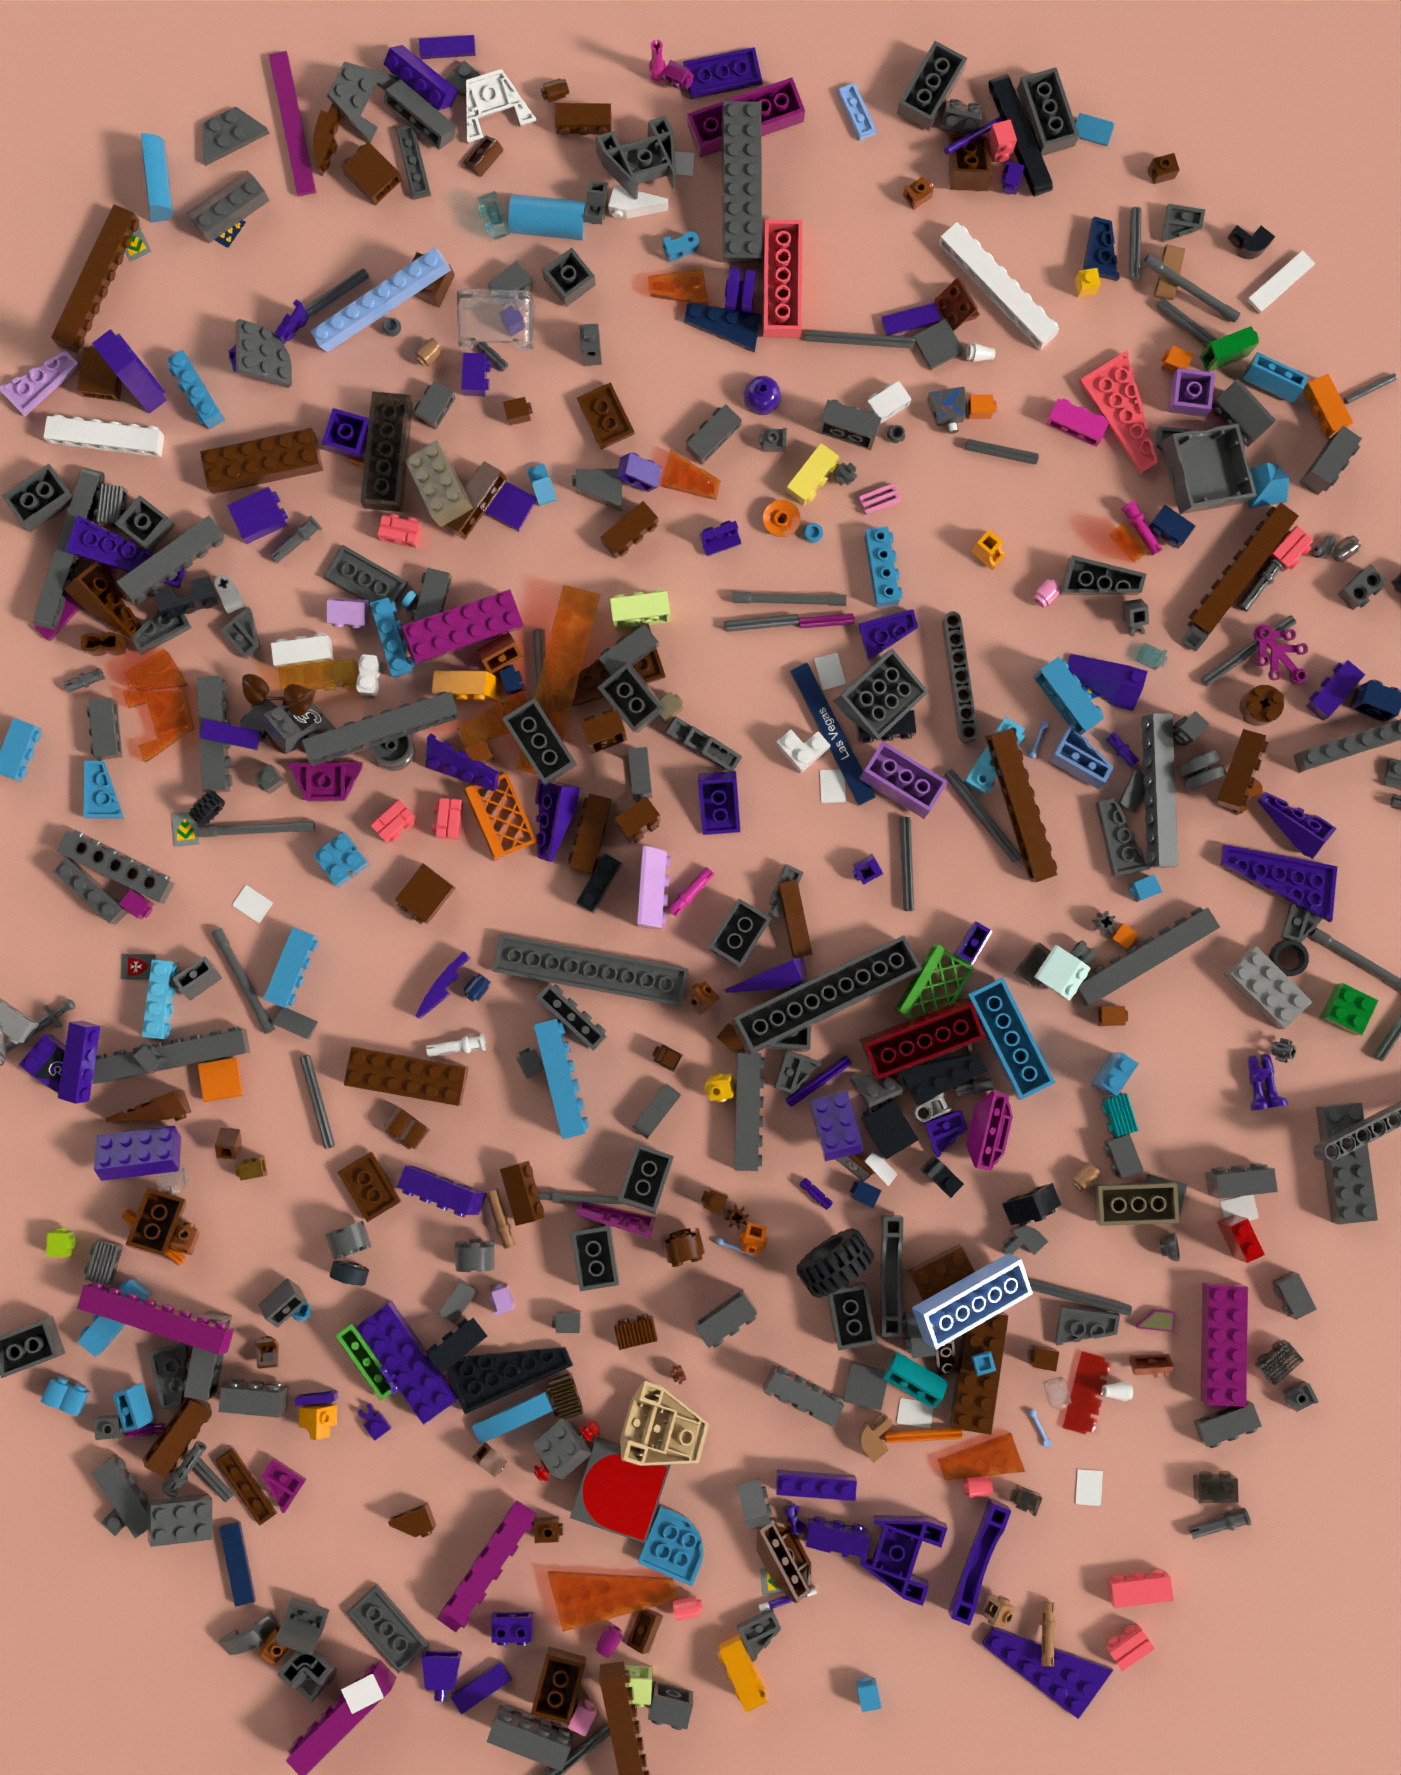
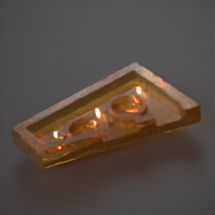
M703 269L648 276L650 297L708 306Z
M670 449L661 487L716 500L721 480L702 468H698L691 461L682 458Z

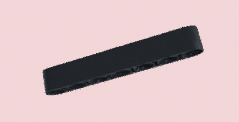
M1005 74L989 80V91L999 116L1004 121L1011 119L1017 138L1014 152L1019 164L1024 165L1023 174L1033 197L1052 191L1053 183L1009 75Z

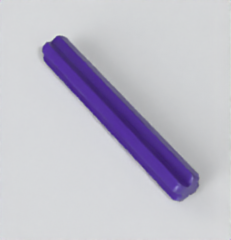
M848 1056L838 1060L799 1088L794 1094L788 1096L785 1099L790 1107L796 1105L852 1064Z

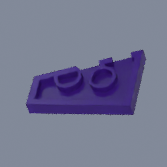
M914 609L858 624L868 661L918 629Z

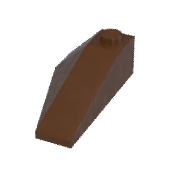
M95 562L64 589L79 605L130 638L141 626L130 607H127L123 602L121 591L116 590L111 574L100 563Z
M173 1091L154 1098L150 1102L139 1104L134 1109H127L106 1117L105 1120L106 1122L175 1119V1122L187 1118L186 1114L191 1113L185 1091Z

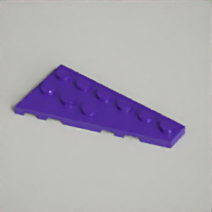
M1229 845L1222 847L1220 865L1328 922L1333 921L1338 866Z
M992 1627L982 1641L984 1647L1077 1719L1080 1718L1113 1672L1111 1667L1099 1665L1094 1661L1079 1658L1074 1654L1054 1648V1666H1042V1644L996 1627Z

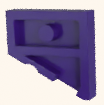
M297 299L293 302L296 306L291 315L286 313L282 323L274 332L283 344L292 340L295 332L299 328L304 327L309 319L302 303Z

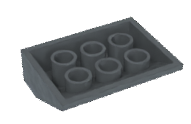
M892 648L883 653L842 691L833 702L845 716L874 739L879 740L929 691Z

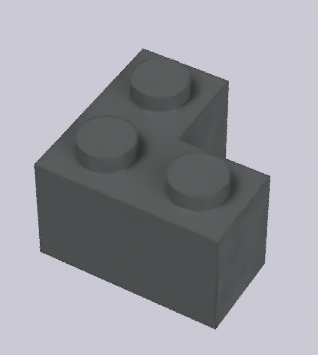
M904 1313L902 1330H906L907 1338H903L907 1353H910L912 1358L937 1356L936 1349L924 1343L914 1313Z

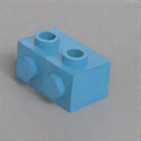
M143 1382L129 1385L112 1394L124 1432L139 1429L154 1420Z

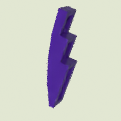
M466 952L459 955L434 982L416 1013L418 1019H421L451 995L446 988L461 977L456 970L471 959Z

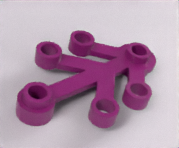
M1266 624L1258 625L1253 632L1254 639L1259 642L1258 657L1256 658L1257 665L1261 667L1267 666L1270 662L1268 677L1272 681L1279 680L1282 676V672L1279 670L1280 659L1291 672L1289 676L1290 681L1294 684L1304 683L1307 679L1306 671L1301 668L1298 669L1285 652L1303 655L1308 652V646L1305 643L1297 645L1277 644L1273 638H1283L1286 641L1294 640L1296 637L1295 630L1275 631ZM1263 630H1264L1265 633H1266V636H1265V637L1262 635V631H1263ZM1288 632L1291 633V638H1288ZM1267 645L1271 649V661L1266 655ZM1300 646L1303 647V652H1300ZM1262 657L1265 659L1264 664L1261 663ZM1274 671L1277 673L1276 678L1273 677ZM1299 673H1301L1302 679H1299V677H1298V674H1299Z

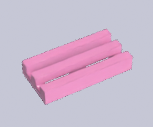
M894 483L859 496L865 515L901 502ZM889 490H892V492H890V493L884 494V495H882V496H879V497H877V498H874V499L869 500V501H866V502L864 501V500L869 499V498H871V497H874V496H877V495L882 494V493H884V492H887V491H889ZM894 496L895 498L869 509L867 508V506Z

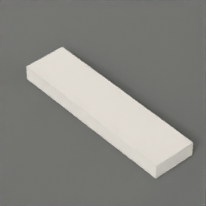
M1302 250L1247 300L1248 303L1260 314L1309 271L1315 263Z

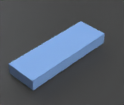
M855 82L839 88L837 93L859 141L875 135L877 130Z

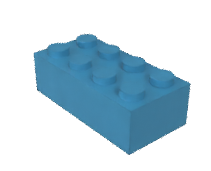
M1058 656L1041 668L1033 678L1069 726L1072 723L1078 733L1083 735L1104 719L1102 716L1103 712L1099 706L1093 704L1089 692L1081 688L1077 676L1070 673L1066 661L1061 660Z

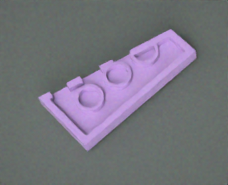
M65 350L45 361L40 367L30 369L29 373L22 377L18 376L12 379L11 383L5 386L1 385L0 391L24 416H27L75 372L80 365Z

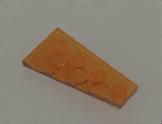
M1011 1433L937 1459L945 1480L1025 1472Z

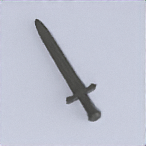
M67 999L54 1012L48 1004L44 1005L43 1009L47 1011V1014L36 1021L39 1025L32 1036L53 1022L57 1028L62 1027L58 1017L68 1010L74 1009L75 1003ZM7 1041L0 1046V1056L21 1043L15 1044Z

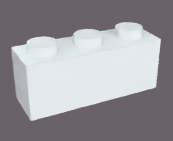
M324 633L315 634L311 638L298 636L295 637V640L290 641L288 639H278L275 643H271L273 664L277 669L334 661L332 640Z

